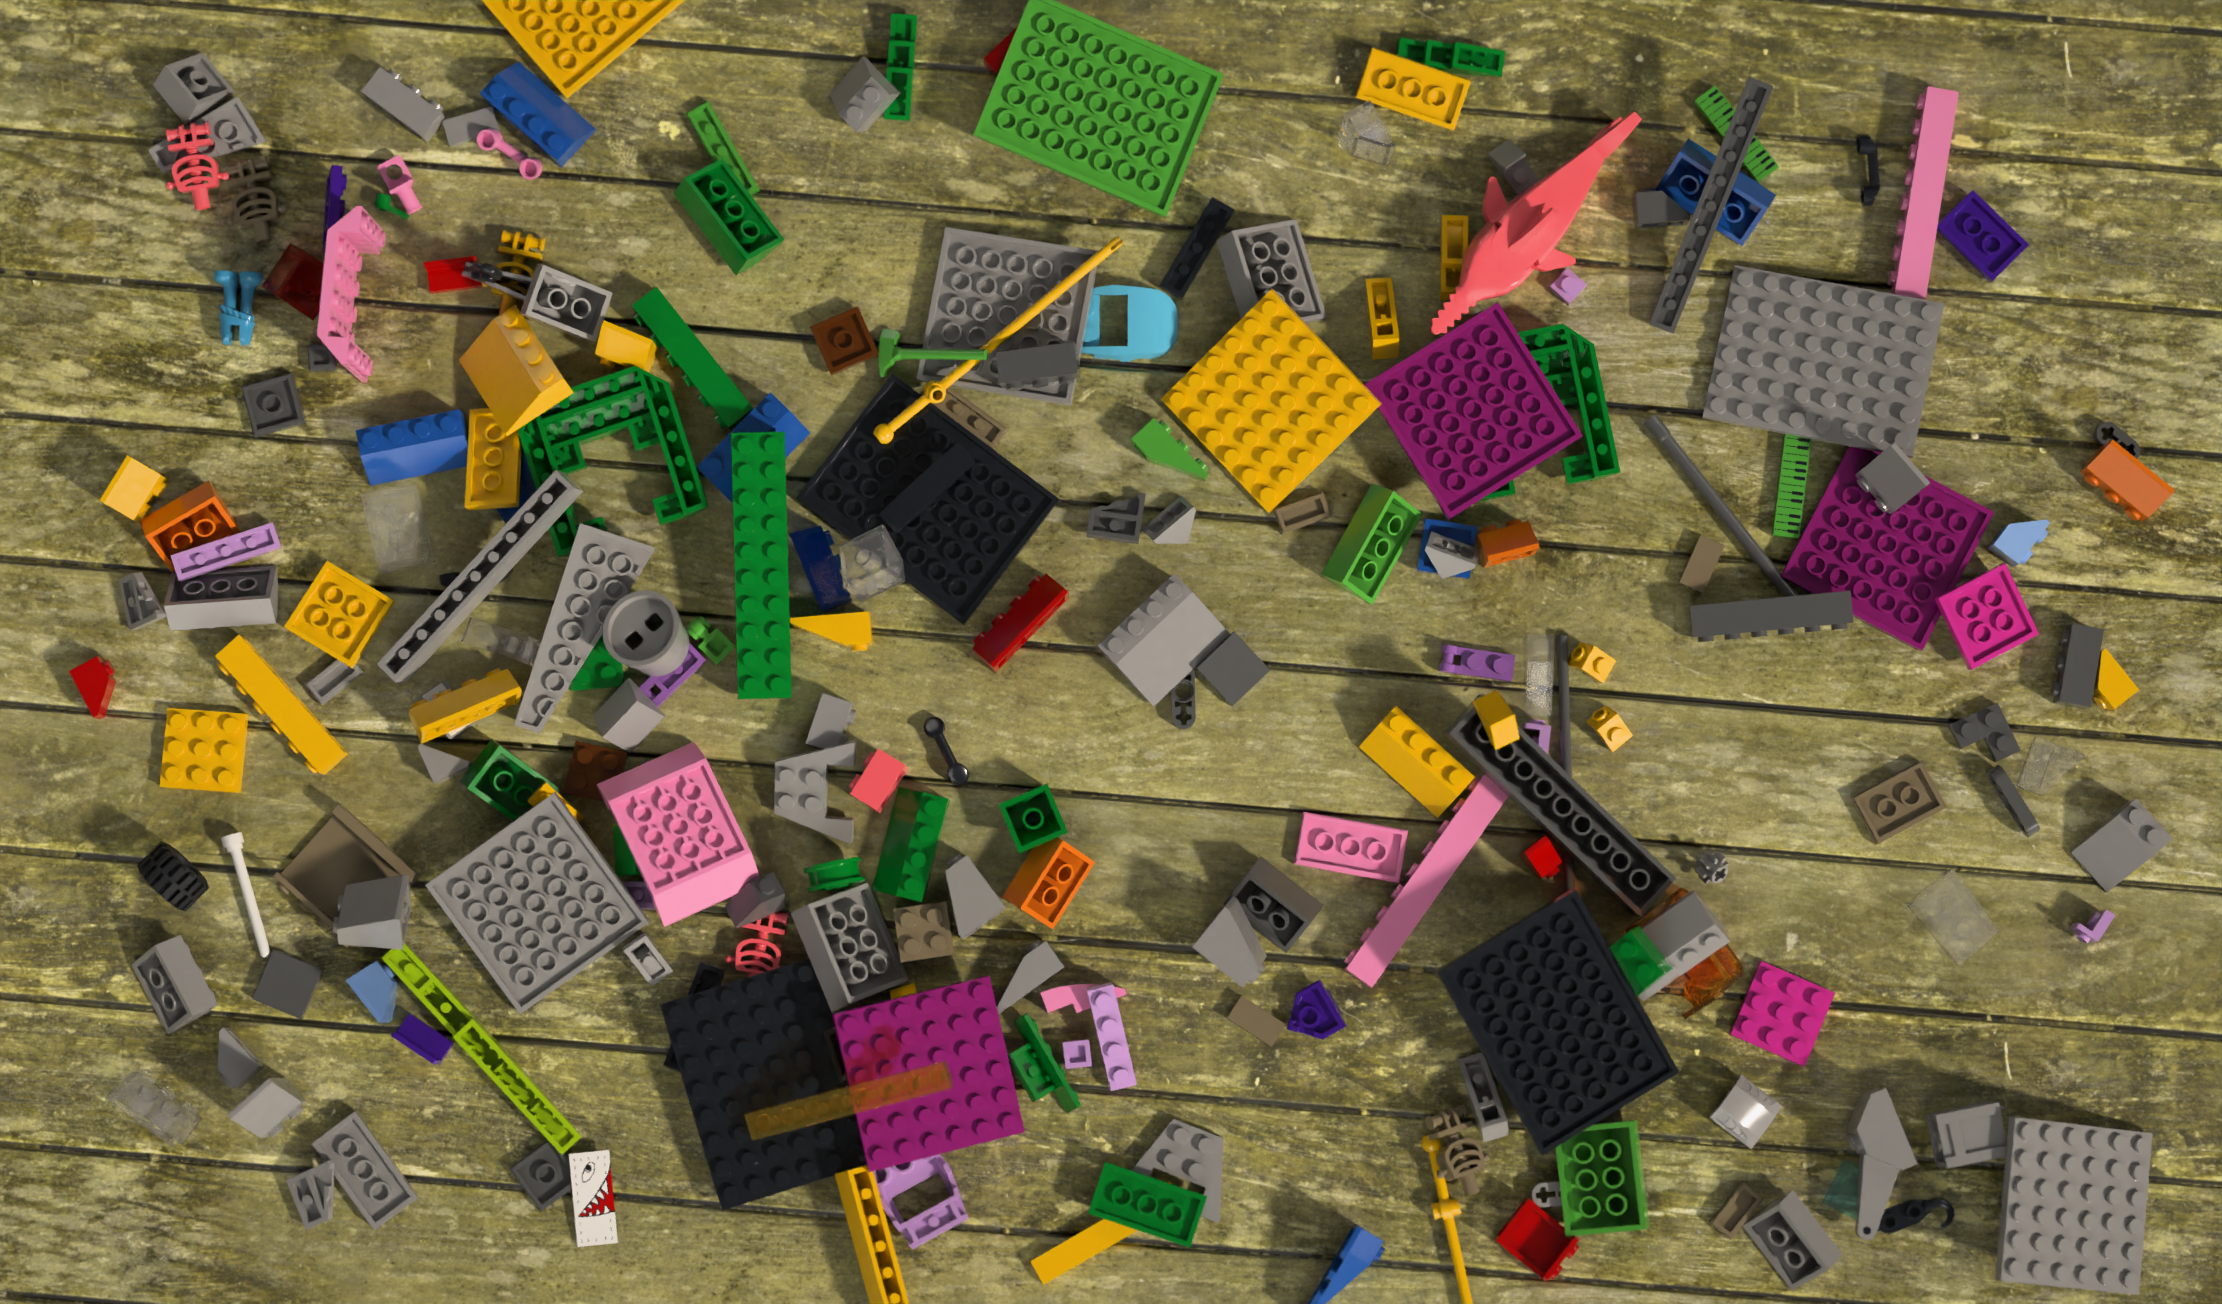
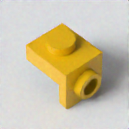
M1579 642L1572 651L1568 665L1580 669L1597 682L1604 684L1616 660L1594 645Z
M1607 705L1596 710L1592 717L1586 721L1612 752L1633 736L1618 713Z

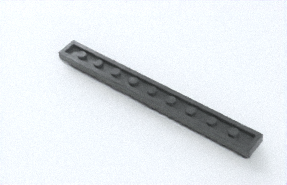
M1748 77L1649 325L1674 334L1774 86Z

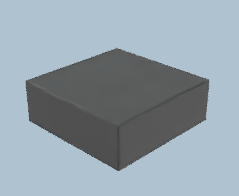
M325 344L308 345L310 372L337 370L336 357Z

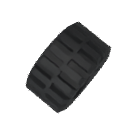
M160 842L137 865L140 874L146 882L167 902L179 910L187 911L209 889L207 880L200 871L179 851L167 843Z

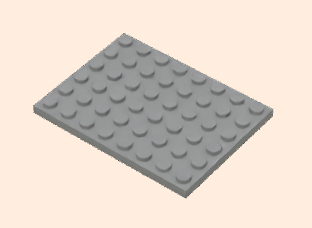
M1735 265L1703 418L1877 452H1883L1895 442L1908 458H1913L1945 303Z

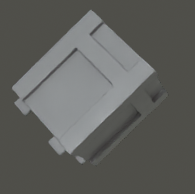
M1989 1101L1924 1114L1936 1167L1945 1166L1948 1169L2006 1157L2007 1138L2001 1116V1110L2005 1109L2004 1106H2000L1999 1102L1989 1103Z

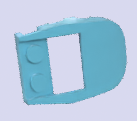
M1107 285L1093 288L1081 353L1092 354L1094 358L1114 359L1120 360V362H1131V360L1141 358H1158L1167 354L1174 347L1178 336V312L1175 303L1166 293L1152 288L1123 285ZM1100 295H1128V346H1099Z

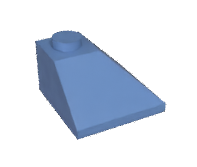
M375 961L348 978L346 982L378 1023H390L394 1016L398 982L394 978L395 972L386 963L383 964L381 961Z

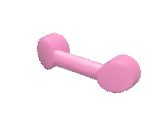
M485 129L477 135V143L481 149L489 151L497 148L520 164V173L525 179L532 180L540 176L542 172L541 161L537 157H527L505 142L499 131Z

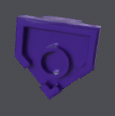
M1320 979L1296 993L1287 1030L1304 1033L1323 1040L1347 1026L1330 991L1326 990Z

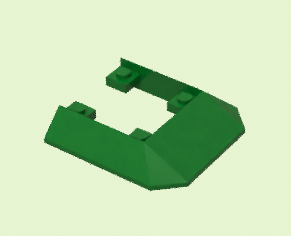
M1564 324L1517 332L1564 406L1575 404L1580 432L1583 435L1582 442L1585 454L1561 459L1566 485L1586 481L1592 482L1620 473L1594 344ZM1513 480L1478 502H1487L1491 499L1515 495Z
M637 366L570 387L574 392L573 394L522 426L518 431L536 490L555 470L569 475L587 469L580 445L629 429L636 451L661 444L676 492L652 499L661 526L686 517L690 518L709 507L669 383ZM573 503L549 528L558 557L570 555L579 527ZM602 516L582 523L608 532Z

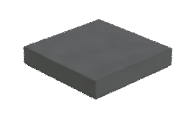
M293 373L241 386L255 438L307 424Z
M1234 631L1195 667L1230 706L1236 704L1270 671Z
M273 950L252 999L303 1019L324 970Z
M548 1140L510 1168L540 1212L572 1190L569 1156L566 1152L561 1155Z

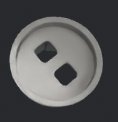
M642 590L630 593L618 600L605 618L603 640L607 651L620 663L637 669L645 675L663 676L676 670L687 656L689 636L681 622L679 613L672 602L658 592ZM655 622H663V625L655 632H652L647 627ZM640 634L643 638V643L634 649L635 641Z

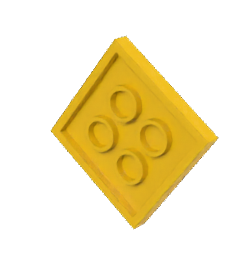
M326 561L284 628L353 669L392 609L395 601L329 561Z
M167 708L159 787L241 793L249 715L244 713Z

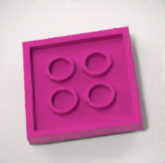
M2001 563L1934 598L1968 670H1972L2039 635L2006 563Z
M1759 961L1729 1035L1805 1067L1835 992L1763 961Z

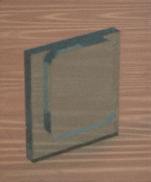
M1843 1160L1822 1201L1827 1206L1856 1220L1859 1167Z

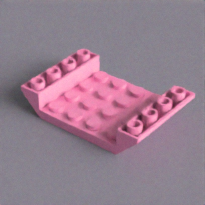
M356 206L327 230L317 336L346 369L361 382L367 383L368 376L372 375L373 362L354 343V333H351L352 323H355L357 319V308L354 307V299L359 296L360 290L359 281H356L357 271H361L362 256L359 253L380 254V248L385 245V232L382 231V228L362 206Z
M695 742L597 784L598 790L607 808L611 809L652 895L653 905L664 927L736 895L749 882L760 878L752 852L706 757Z

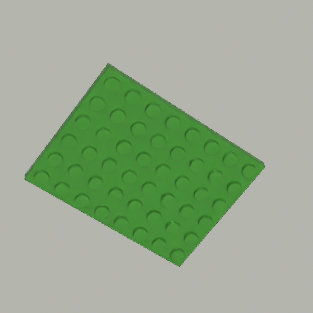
M1028 0L973 136L1165 218L1224 74L1055 0Z

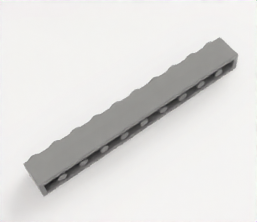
M555 470L385 654L377 665L394 682L406 684L578 498L583 490L566 473Z

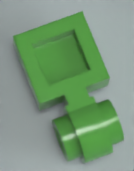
M701 615L698 618L695 617L688 624L689 627L686 631L696 641L700 638L704 639L698 647L716 665H719L736 648L718 628L710 634L709 629L712 626Z

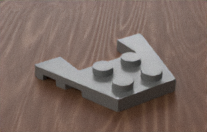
M852 740L837 746L832 745L821 750L777 759L775 762L774 813L852 844L854 841V818L827 815L828 765L854 767L856 764V741Z
M1173 1119L1134 1166L1132 1171L1150 1177L1153 1168L1205 1187L1203 1195L1207 1196L1201 1216L1219 1223L1223 1138Z

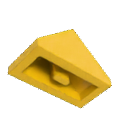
M1498 690L1472 701L1494 750L1520 739L1515 714Z

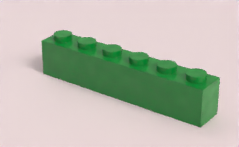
M656 286L632 305L635 310L632 316L641 327L647 325L652 332L648 336L657 347L662 345L668 353L664 356L673 368L678 365L684 373L681 375V378L689 388L692 386L697 388L700 392L697 398L704 407L708 408L711 406L716 412L713 418L722 429L727 426L732 431L754 408Z

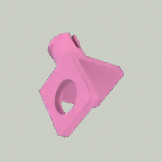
M397 155L378 165L377 169L389 188L388 192L390 195L393 193L398 195L407 214L409 215L421 209L422 205L411 188L414 179L401 156ZM393 164L400 166L402 169L401 177L396 180L389 178L387 175V168Z

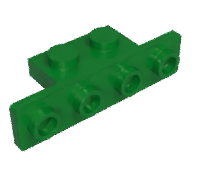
M1028 1013L1014 1020V1024L1026 1045L1010 1053L1008 1059L1032 1103L1054 1091L1066 1113L1080 1107L1081 1104L1078 1101L1077 1092L1067 1082L1063 1068L1053 1058L1051 1048L1039 1034L1036 1022L1030 1018Z

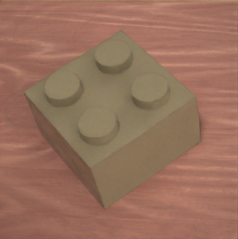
M948 902L893 909L900 961L902 963L955 955Z

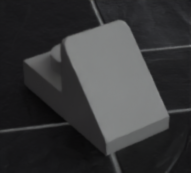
M1509 139L1487 153L1489 159L1516 196L1539 181L1524 159L1526 156L1525 152Z
M645 933L622 948L650 986H653L673 972L669 963L657 949L652 938Z

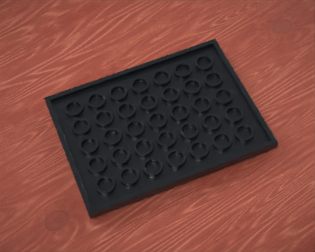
M892 374L796 498L945 612L965 625L1060 499L931 402L893 432L894 437L891 442L881 444L873 434L876 426L879 424L887 425L922 396ZM959 442L976 464L960 476L956 483L941 494L931 506L899 533L895 534L880 517L879 513L935 461Z
M1572 888L1435 971L1541 1155L1546 1154L1680 1073L1575 888Z
M809 958L660 1004L722 1211L834 1176L836 1173L867 1165L833 1016Z

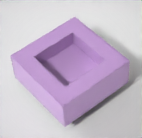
M1567 267L1549 289L1569 305L1587 284Z
M1089 1039L1063 1042L1065 1069L1092 1066Z

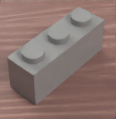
M379 67L361 92L368 100L428 143L443 124L442 121L446 120V117L441 112L443 108L432 99L429 102L421 97L423 93L412 84L407 87L401 83L402 77L392 69L385 71Z

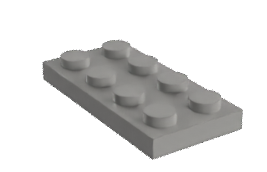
M354 1111L311 1143L324 1162L334 1161V1176L373 1230L378 1229L419 1198L357 1111Z

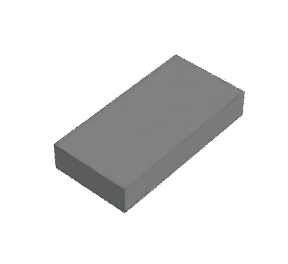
M492 106L442 121L450 147L477 140L479 132L485 129H495L500 132Z
M336 659L305 685L323 706L361 676L364 671L357 663L352 669Z

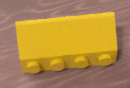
M500 668L492 670L486 674L484 679L476 681V679L468 680L461 684L462 688L455 691L447 689L438 693L436 699L428 702L426 699L412 704V709H409V718L421 744L520 703L522 690L508 669L501 671Z
M1397 706L1391 710L1359 746L1365 754L1436 818L1446 810L1475 778L1472 773Z

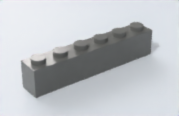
M1851 591L1689 606L1692 638L1698 637V642L1714 641L1715 635H1724L1725 640L1741 638L1740 633L1751 632V637L1767 636L1768 630H1778V635L1793 634L1794 628L1804 627L1805 632L1821 631L1822 625H1831L1832 630L1848 628L1847 623L1854 622Z

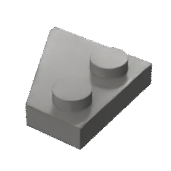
M333 1160L286 1180L306 1230L333 1219Z

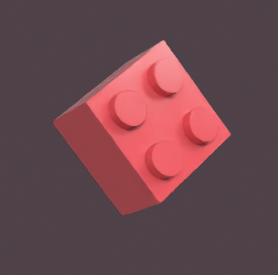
M878 748L876 753L872 751L869 753L863 764L866 769L861 776L857 774L854 777L849 788L852 790L850 794L855 799L881 814L908 768L905 764Z

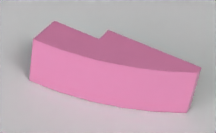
M1074 984L1053 988L1040 993L1048 1013L1073 1004L1076 1013L1091 1008L1086 988L1097 986L1098 984ZM1114 987L1116 998L1126 995L1125 989Z

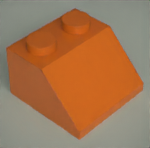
M1515 519L1506 522L1507 527L1496 529V525L1480 529L1481 533L1477 534L1476 542L1478 549L1481 550L1480 557L1483 568L1531 556L1540 549L1529 521L1522 523L1521 519Z

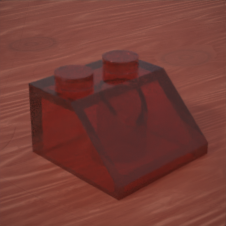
M290 243L261 287L314 321L320 309L324 264L306 251Z

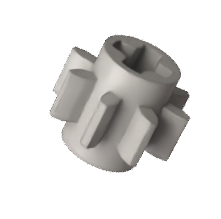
M1716 851L1714 855L1711 852H1704L1696 861L1698 868L1695 869V872L1699 874L1698 877L1705 884H1708L1710 880L1714 883H1719L1727 876L1729 863L1726 861V857L1719 851Z

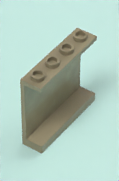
M340 804L331 811L334 814L284 871L274 874V877L279 881L276 885L286 894L292 892L298 898L296 903L306 912H309L311 909L318 916L315 920L327 930L330 927L333 929L334 918L340 915L338 899L340 895L344 896L346 885L408 875L411 888L422 876L345 806Z

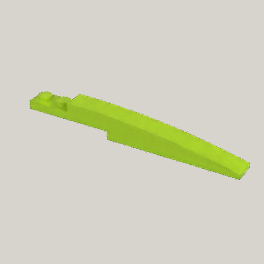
M405 942L403 950L391 949L382 957L383 961L446 1027L459 1045L561 1155L582 1137L494 1036Z

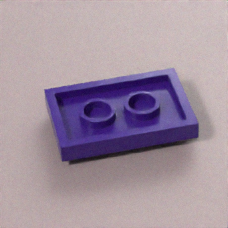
M332 165L327 175L323 253H325L327 230L344 216L345 200L340 199L344 190H346L347 174H342L343 166Z
M1974 190L1937 226V231L1990 283L2029 245Z

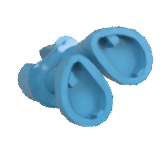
M213 271L214 280L224 288V305L218 306L221 311L218 315L222 344H233L234 325H240V345L249 346L256 324L253 322L255 316H252L253 297L256 287L263 281V273L240 272L241 306L240 311H237L236 300L239 274L232 271Z

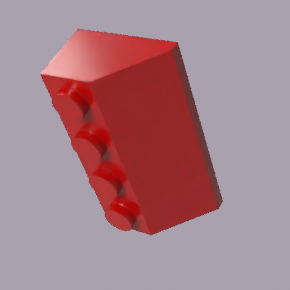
M1047 573L1043 577L1037 575L1028 585L1030 590L1024 596L1021 594L1017 595L1009 604L1012 608L1005 615L1001 612L991 622L993 627L986 634L982 631L973 640L972 643L975 644L972 648L973 652L995 673L1069 599V592Z

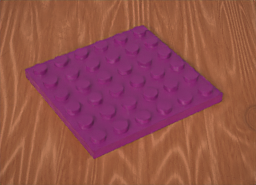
M1498 302L1364 384L1382 403L1377 409L1448 520L1583 436Z
M1848 446L1783 569L1781 577L1810 594L1851 591L1854 617L1921 652L1941 616L1934 598L1956 587L1994 512L1927 476L1925 477L1930 484L1892 514H1889L1887 511L1883 512L1875 504L1876 498L1870 491L1865 492L1857 483L1858 478L1856 477V474L1881 452Z
M989 975L832 1014L869 1172L1025 1132Z

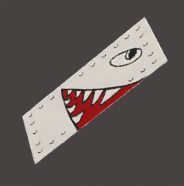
M609 1150L569 1154L577 1247L618 1243Z

